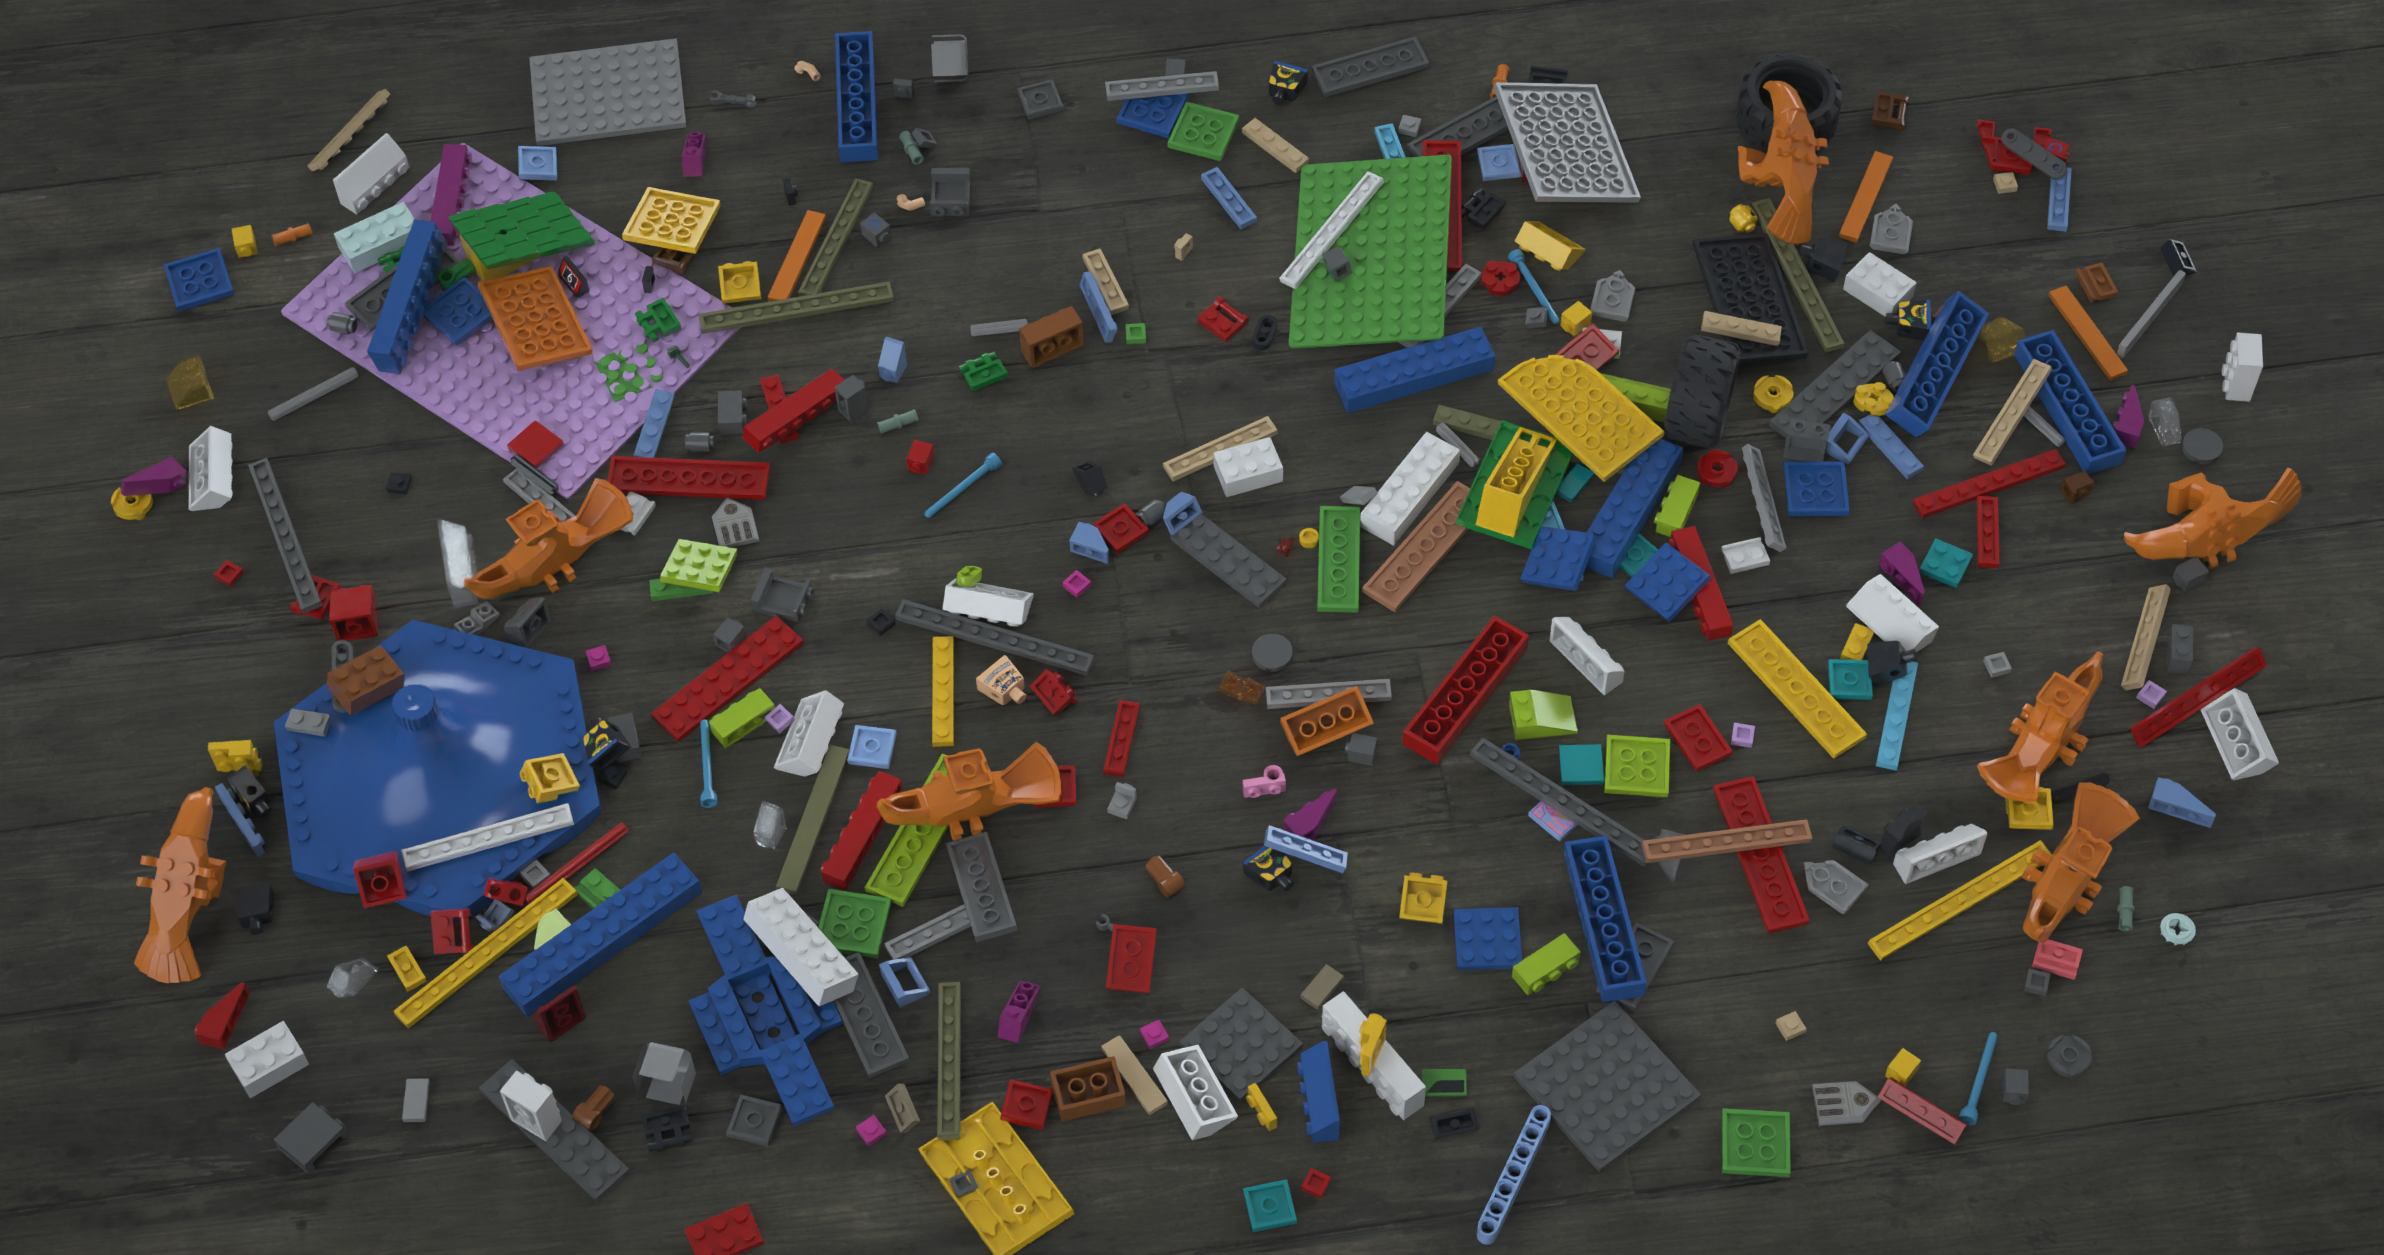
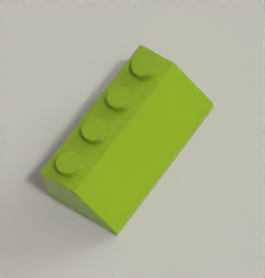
M1600 373L1651 420L1665 423L1671 389Z

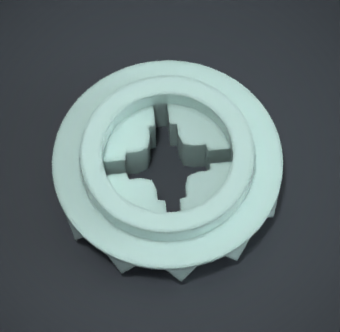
M2169 914L2164 917L2160 925L2161 935L2166 938V942L2170 941L2175 946L2177 944L2185 945L2189 941L2191 942L2195 936L2196 929L2194 923L2183 914ZM2177 924H2179L2178 927L2180 930V933L2178 935H2176L2174 930Z

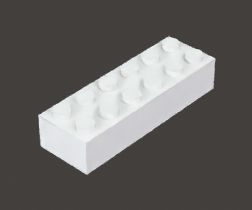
M1426 432L1377 492L1378 494L1373 497L1361 512L1360 527L1394 546L1458 466L1460 450Z
M784 888L748 902L744 921L818 1006H822L854 991L859 974Z
M1343 991L1323 1005L1322 1029L1326 1035H1331L1334 1038L1335 1044L1341 1052L1345 1051L1349 1056L1351 1064L1361 1070L1362 1065H1359L1361 1057L1359 1055L1361 1049L1359 1038L1361 1033H1359L1363 1020L1367 1021V1018ZM1385 1040L1370 1077L1363 1075L1367 1083L1374 1085L1381 1099H1386L1390 1104L1391 1111L1396 1116L1399 1115L1405 1120L1424 1106L1426 1086Z

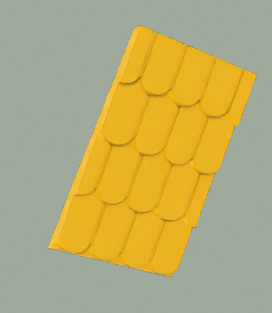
M992 1101L960 1122V1139L938 1141L936 1137L918 1149L926 1163L963 1211L994 1255H1013L1028 1243L1030 1244L1062 1223L1065 1219L1073 1216L1074 1211L1010 1124L1000 1120L1001 1112ZM970 1169L978 1189L975 1192L958 1198L949 1178L965 1173Z

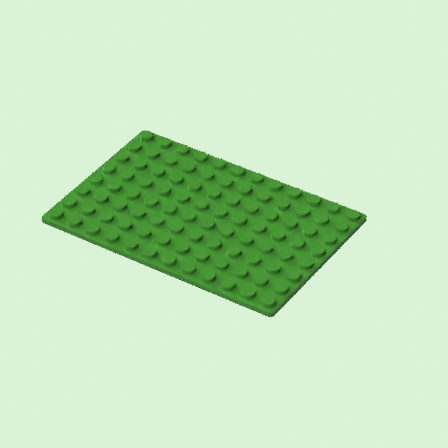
M1451 155L1307 164L1301 167L1295 259L1367 171L1382 177L1384 183L1329 249L1331 250L1338 246L1341 248L1350 262L1352 274L1335 282L1326 269L1322 257L1297 289L1293 288L1289 333L1290 348L1441 340L1444 338Z

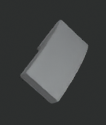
M487 601L471 609L470 616L455 623L454 630L478 635L489 627L500 616V613Z

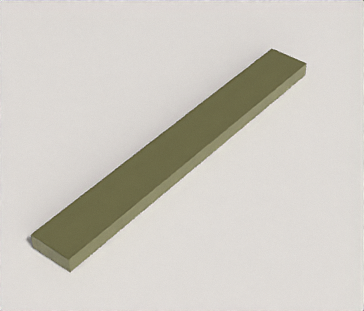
M855 178L798 291L800 297L821 293L874 187L872 182Z
M829 745L778 879L777 890L784 888L787 893L797 895L847 763L849 749Z
M960 982L939 983L938 1141L960 1139Z

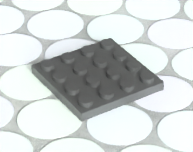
M1244 988L1239 989L1179 1041L1181 1048L1199 1045L1219 1083L1239 1102H1242L1248 1096V1086L1256 1083L1259 1087L1303 1048V1043Z

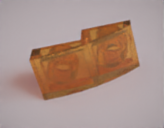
M1228 670L1217 690L1236 699L1256 704L1265 686L1249 677L1245 680Z

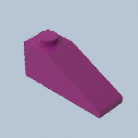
M170 457L122 479L121 494L123 496L172 492L186 485L187 471L173 457Z

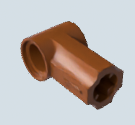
M1154 856L1145 865V869L1157 882L1161 893L1166 898L1171 897L1186 887L1182 876L1177 871L1173 872L1160 856Z
M600 1085L586 1103L582 1102L576 1107L572 1119L590 1131L594 1130L599 1125L602 1114L615 1100V1094L606 1086Z

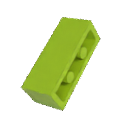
M1677 475L1675 482L1671 481L1668 488L1669 495L1663 498L1661 504L1663 509L1661 513L1657 512L1654 523L1657 524V533L1671 537L1672 531L1684 528L1699 494L1700 482Z
M760 688L752 691L739 702L730 705L721 714L715 715L709 721L711 732L726 749L765 723V717L775 709L774 703Z
M1564 933L1513 966L1512 977L1527 995L1532 992H1539L1546 983L1557 980L1567 969H1574L1579 964L1581 952Z

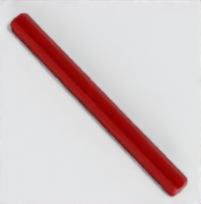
M620 823L527 893L524 902L529 905L562 878L567 880L626 835L629 832L626 825Z

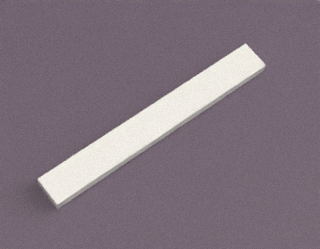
M1367 171L1281 275V283L1297 289L1321 260L1322 254L1330 249L1384 183L1382 177Z
M567 803L401 851L408 872L574 825L569 804Z

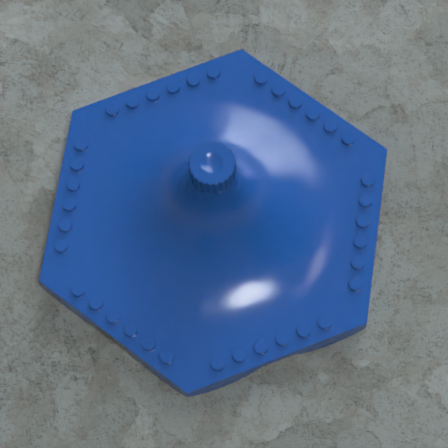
M412 620L378 645L384 648L404 672V687L350 716L348 712L340 713L334 710L332 706V693L327 688L326 683L292 708L330 714L332 721L326 737L287 731L285 724L291 710L274 721L293 872L296 877L315 886L341 893L356 894L359 893L353 871L354 861L397 851L407 898L394 902L430 917L432 910L470 908V916H472L495 900L483 895L488 878L513 882L520 871L542 854L557 850L575 839L601 812L594 767L588 764L583 739L587 731L577 673L573 659ZM564 753L580 785L578 791L559 794L557 800L537 803L535 798H530L528 783L523 782L520 777V771L525 760ZM563 804H569L574 825L408 872L406 870L401 851L403 849ZM454 917V920H460V917Z

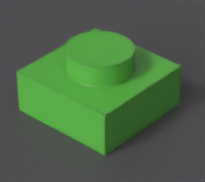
M1145 323L1126 324L1127 344L1146 343Z

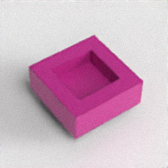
M1077 570L1062 582L1063 587L1076 598L1091 587V581Z
M605 645L586 650L592 671L612 666Z
M1160 1020L1140 1028V1034L1150 1050L1169 1041V1036Z
M875 1115L856 1126V1131L868 1147L887 1135L886 1130Z

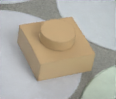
M2013 172L1994 174L1993 180L1998 194L2017 191L2018 185Z
M1186 233L1181 239L1176 241L1174 246L1175 258L1182 261L1193 249L1192 236Z
M1796 1011L1776 1019V1025L1786 1041L1806 1032V1027Z

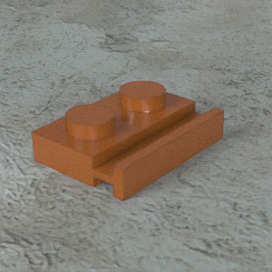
M2103 263L2086 266L2081 270L2079 268L2076 269L2075 275L2090 303H2093L2095 300L2101 301L2117 297L2118 290Z

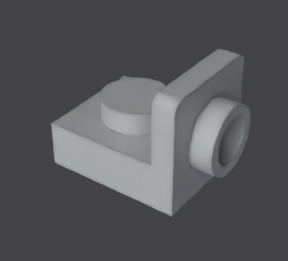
M1117 782L1114 796L1107 808L1108 813L1128 819L1137 799L1136 789L1130 784Z

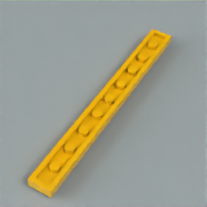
M2040 840L1870 939L1868 945L1879 960H1882L2022 878L2021 876L2028 865H2032L2036 869L2043 866L2030 861L2038 848L2050 856L2052 854Z
M564 878L559 880L395 1009L394 1014L409 1029L537 928L538 921L544 914L553 911L555 908L557 910L561 909L578 895L577 891Z

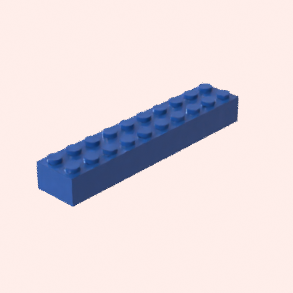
M672 853L499 975L502 988L525 1016L529 1017L540 1007L546 1005L702 894L699 880L675 853Z

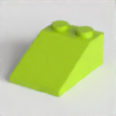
M1536 690L1510 692L1509 708L1515 740L1577 734L1571 696Z

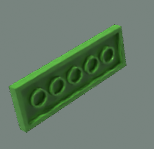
M1320 506L1317 612L1358 613L1360 507Z

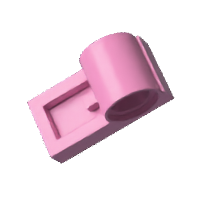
M1276 765L1268 766L1264 770V777L1243 780L1244 798H1256L1265 794H1279L1286 790L1285 776L1282 769Z

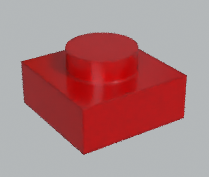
M226 560L214 573V576L217 580L232 587L244 574V571L241 567Z
M1311 1168L1301 1186V1190L1322 1199L1331 1182V1177Z

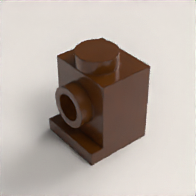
M2086 471L2064 478L2060 490L2069 504L2072 505L2075 499L2087 497L2091 489L2095 488V482L2088 476Z

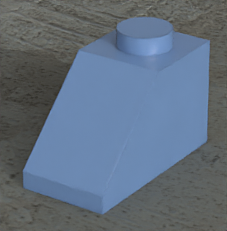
M886 337L878 363L879 377L885 381L898 383L907 367L904 342Z
M1180 492L1167 502L1163 519L1170 534L1174 535L1203 512L1195 496Z
M1078 522L1069 540L1070 552L1108 564V548L1098 528L1089 523Z

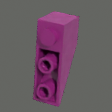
M700 132L687 134L681 155L683 177L703 176L706 134H701Z
M2131 385L2130 391H2125L2122 403H2125L2124 407H2119L2116 417L2120 419L2119 422L2114 421L2113 429L2123 445L2136 448L2144 425V418L2135 385Z
M1898 542L1881 554L1879 565L1885 573H1888L1894 579L1896 585L1902 587L1907 592L1911 600H1915L1921 605L1925 591L1915 557L1901 542Z
M1334 788L1329 792L1326 791L1312 803H1306L1301 810L1287 815L1283 820V830L1310 840L1315 839L1336 802L1337 790Z
M1019 981L1000 1016L998 1038L1019 1043L1040 990L1039 985Z

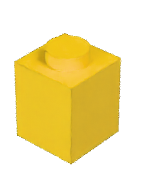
M251 225L233 228V241L238 257L258 254Z
M1577 301L1562 313L1561 326L1566 332L1576 336L1583 328L1591 324L1592 312L1581 302Z
M1902 1048L1889 1064L1885 1077L1891 1078L1905 1087L1918 1071L1921 1060Z

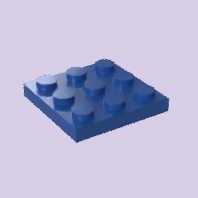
M1189 93L1126 99L1116 118L1117 124L1169 138L1185 103L1189 99Z
M220 248L163 264L178 312L235 295Z
M465 276L424 306L423 317L455 346H458L493 320L479 289Z
M1784 462L1783 470L1788 516H1849L1844 462Z
M1541 526L1521 575V581L1528 584L1577 591L1597 537L1592 533Z
M1665 543L1624 586L1626 590L1670 623L1711 580V577L1668 543Z
M1518 907L1453 910L1457 970L1513 969V966L1522 961Z

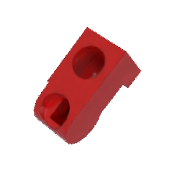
M488 878L483 895L523 906L528 888L519 882Z

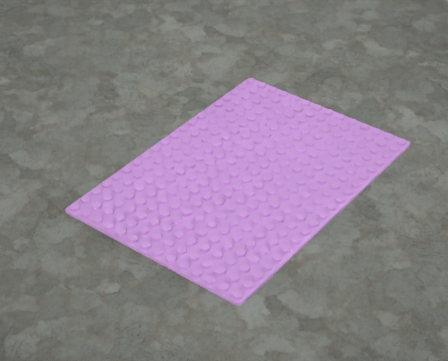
M467 145L468 152L472 154V163L468 165L467 191L463 193L464 208H461L460 212L474 208L478 210L494 204H504L528 196L531 198L545 193L524 179H519V176ZM441 162L395 204L404 202L416 220H431ZM571 208L570 210L594 239L595 245L537 258L508 275L552 266L593 349L591 355L517 371L494 320H491L458 346H455L429 321L422 317L418 323V332L414 335L412 349L408 352L407 363L402 369L401 375L379 372L367 353L374 330L370 333L358 320V327L355 333L344 334L330 331L329 326H327V319L333 312L353 315L345 307V302L384 275L382 268L388 266V264L380 266L379 263H376L354 273L343 254L333 261L281 310L283 316L510 463V459L515 454L508 449L507 444L536 420L563 440L564 445L537 469L558 484L559 489L557 493L566 499L572 498L643 427L655 389L676 393L740 329L734 328L702 334L698 314L730 309L732 307L726 303L723 304L721 300L672 270L653 264L651 257ZM459 236L455 239V245L447 246V249L461 262L466 257ZM564 256H568L587 279L589 292L579 298L575 297L558 276V270ZM646 266H653L656 278L651 293H644L642 285ZM476 273L467 278L477 288L478 282L482 281ZM440 283L430 289V298L426 301V304L443 292ZM664 298L680 322L682 329L665 337L659 332L656 334L659 340L653 343L644 334V328L637 323L635 312L641 310L644 314L648 312L646 305ZM654 320L649 321L650 325L656 324ZM644 343L647 344L648 351L645 354H639L636 346ZM674 345L678 346L681 355L690 364V367L686 368L677 357L670 359L667 348ZM619 351H621L623 357H628V360L624 361L625 363H632L637 366V373L644 380V384L639 387L643 392L638 394L628 392L625 394V399L614 402L605 384L607 376L599 372L595 362L600 363V359L605 357V355L613 352L618 355ZM646 357H653L655 359L654 367L646 368ZM615 360L611 361L608 365L609 370L618 371L620 363ZM624 371L623 378L625 381H632L635 378L634 372L628 373ZM662 373L663 378L661 381L653 382L651 380V374L658 376ZM620 383L611 384L610 391L615 394L614 387Z

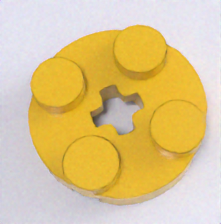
M1779 375L1769 378L1764 376L1755 384L1753 399L1763 409L1769 410L1771 413H1778L1793 400L1792 384L1789 380ZM1769 391H1777V395H1771Z
M1876 382L1875 384L1857 386L1853 402L1862 412L1865 409L1870 411V415L1882 416L1886 414L1894 396L1886 389L1885 384Z
M119 487L111 498V504L116 516L126 520L144 519L146 513L149 512L153 505L152 495L123 496L121 494L122 489ZM135 498L136 502L132 504L128 503V501H132Z

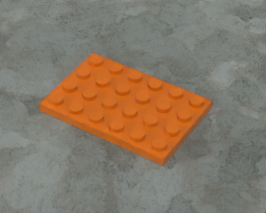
M552 266L478 282V289L517 371L592 354L591 344Z

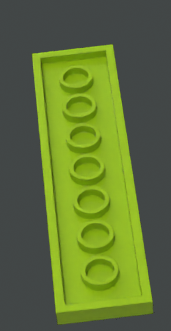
M942 754L924 785L932 781L931 778L934 777L933 772L942 771L943 776L948 774L943 760V756L947 755ZM927 824L923 826L900 825L867 882L865 891L875 896L891 898L892 903L904 907L948 830L949 825L942 827Z

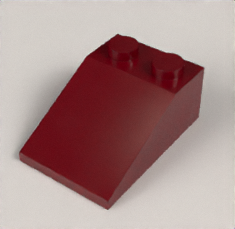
M575 985L558 995L545 1006L540 1007L533 1014L537 1027L550 1043L586 1019Z

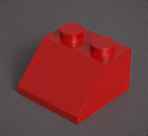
M397 851L354 861L353 871L364 908L407 898Z

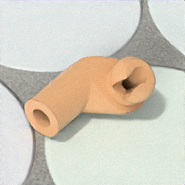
M799 61L794 67L795 71L799 74H802L804 71L808 72L813 81L821 78L818 70L810 63Z
M905 194L897 196V205L900 208L912 211L925 206L923 197L911 201L907 199Z

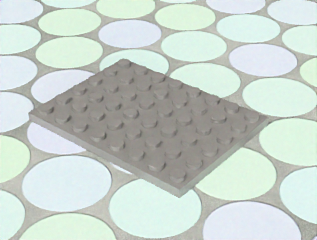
M677 38L529 57L537 146L686 127Z
M1495 83L1493 87L1536 202H1639L1641 196L1597 84Z

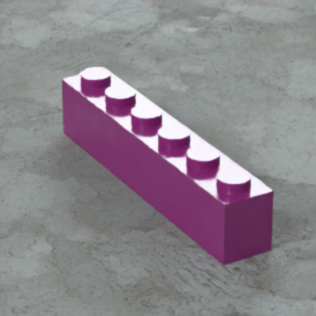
M444 144L430 221L436 222L444 239L447 241V246H454L455 239L459 237L458 231L451 224L448 216L461 213V208H464L463 193L467 191L468 165L472 163V154L468 152L467 145Z

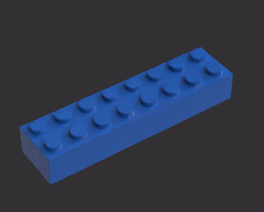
M872 31L835 33L840 161L878 160L875 60Z
M416 219L413 221L367 350L379 372L401 375L402 369L406 366L408 352L412 349L414 335L418 332V323L424 315V306L430 298V289L435 283L437 269L441 266L443 252L447 249V241L444 239L436 222Z
M1960 291L1947 298L1885 415L1914 437H1918L1929 430L1989 313Z
M1477 327L1446 336L1441 340L1429 341L1334 369V385L1347 413L1493 371L1496 356L1482 327Z
M2054 330L2019 340L2014 356L2024 373L2033 359L2050 365L2052 368L2037 395L2059 432L2065 438V442L2082 470L2086 471L2089 475L2121 465L2126 449Z
M1659 439L1627 465L1587 533L1595 534L1597 537L1586 565L1587 569L1614 578L1629 549L1632 548L1638 538V534L1641 533L1683 462V447Z
M1607 835L1565 842L1564 858L1601 1001L1609 1002L1645 996L1646 979Z

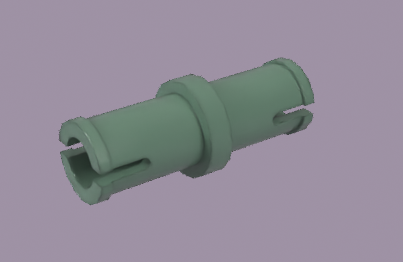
M903 131L899 138L904 145V151L910 156L914 165L921 164L924 157L919 151L918 143L913 140L909 131Z
M915 409L900 415L895 414L893 415L894 417L877 422L880 433L883 434L896 428L898 430L902 429V426L919 420Z
M2128 886L2119 888L2120 901L2117 911L2119 912L2118 928L2121 931L2133 929L2132 918L2135 912V906L2133 905L2134 889Z

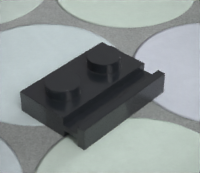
M1531 66L1528 83L1566 84L1568 70Z

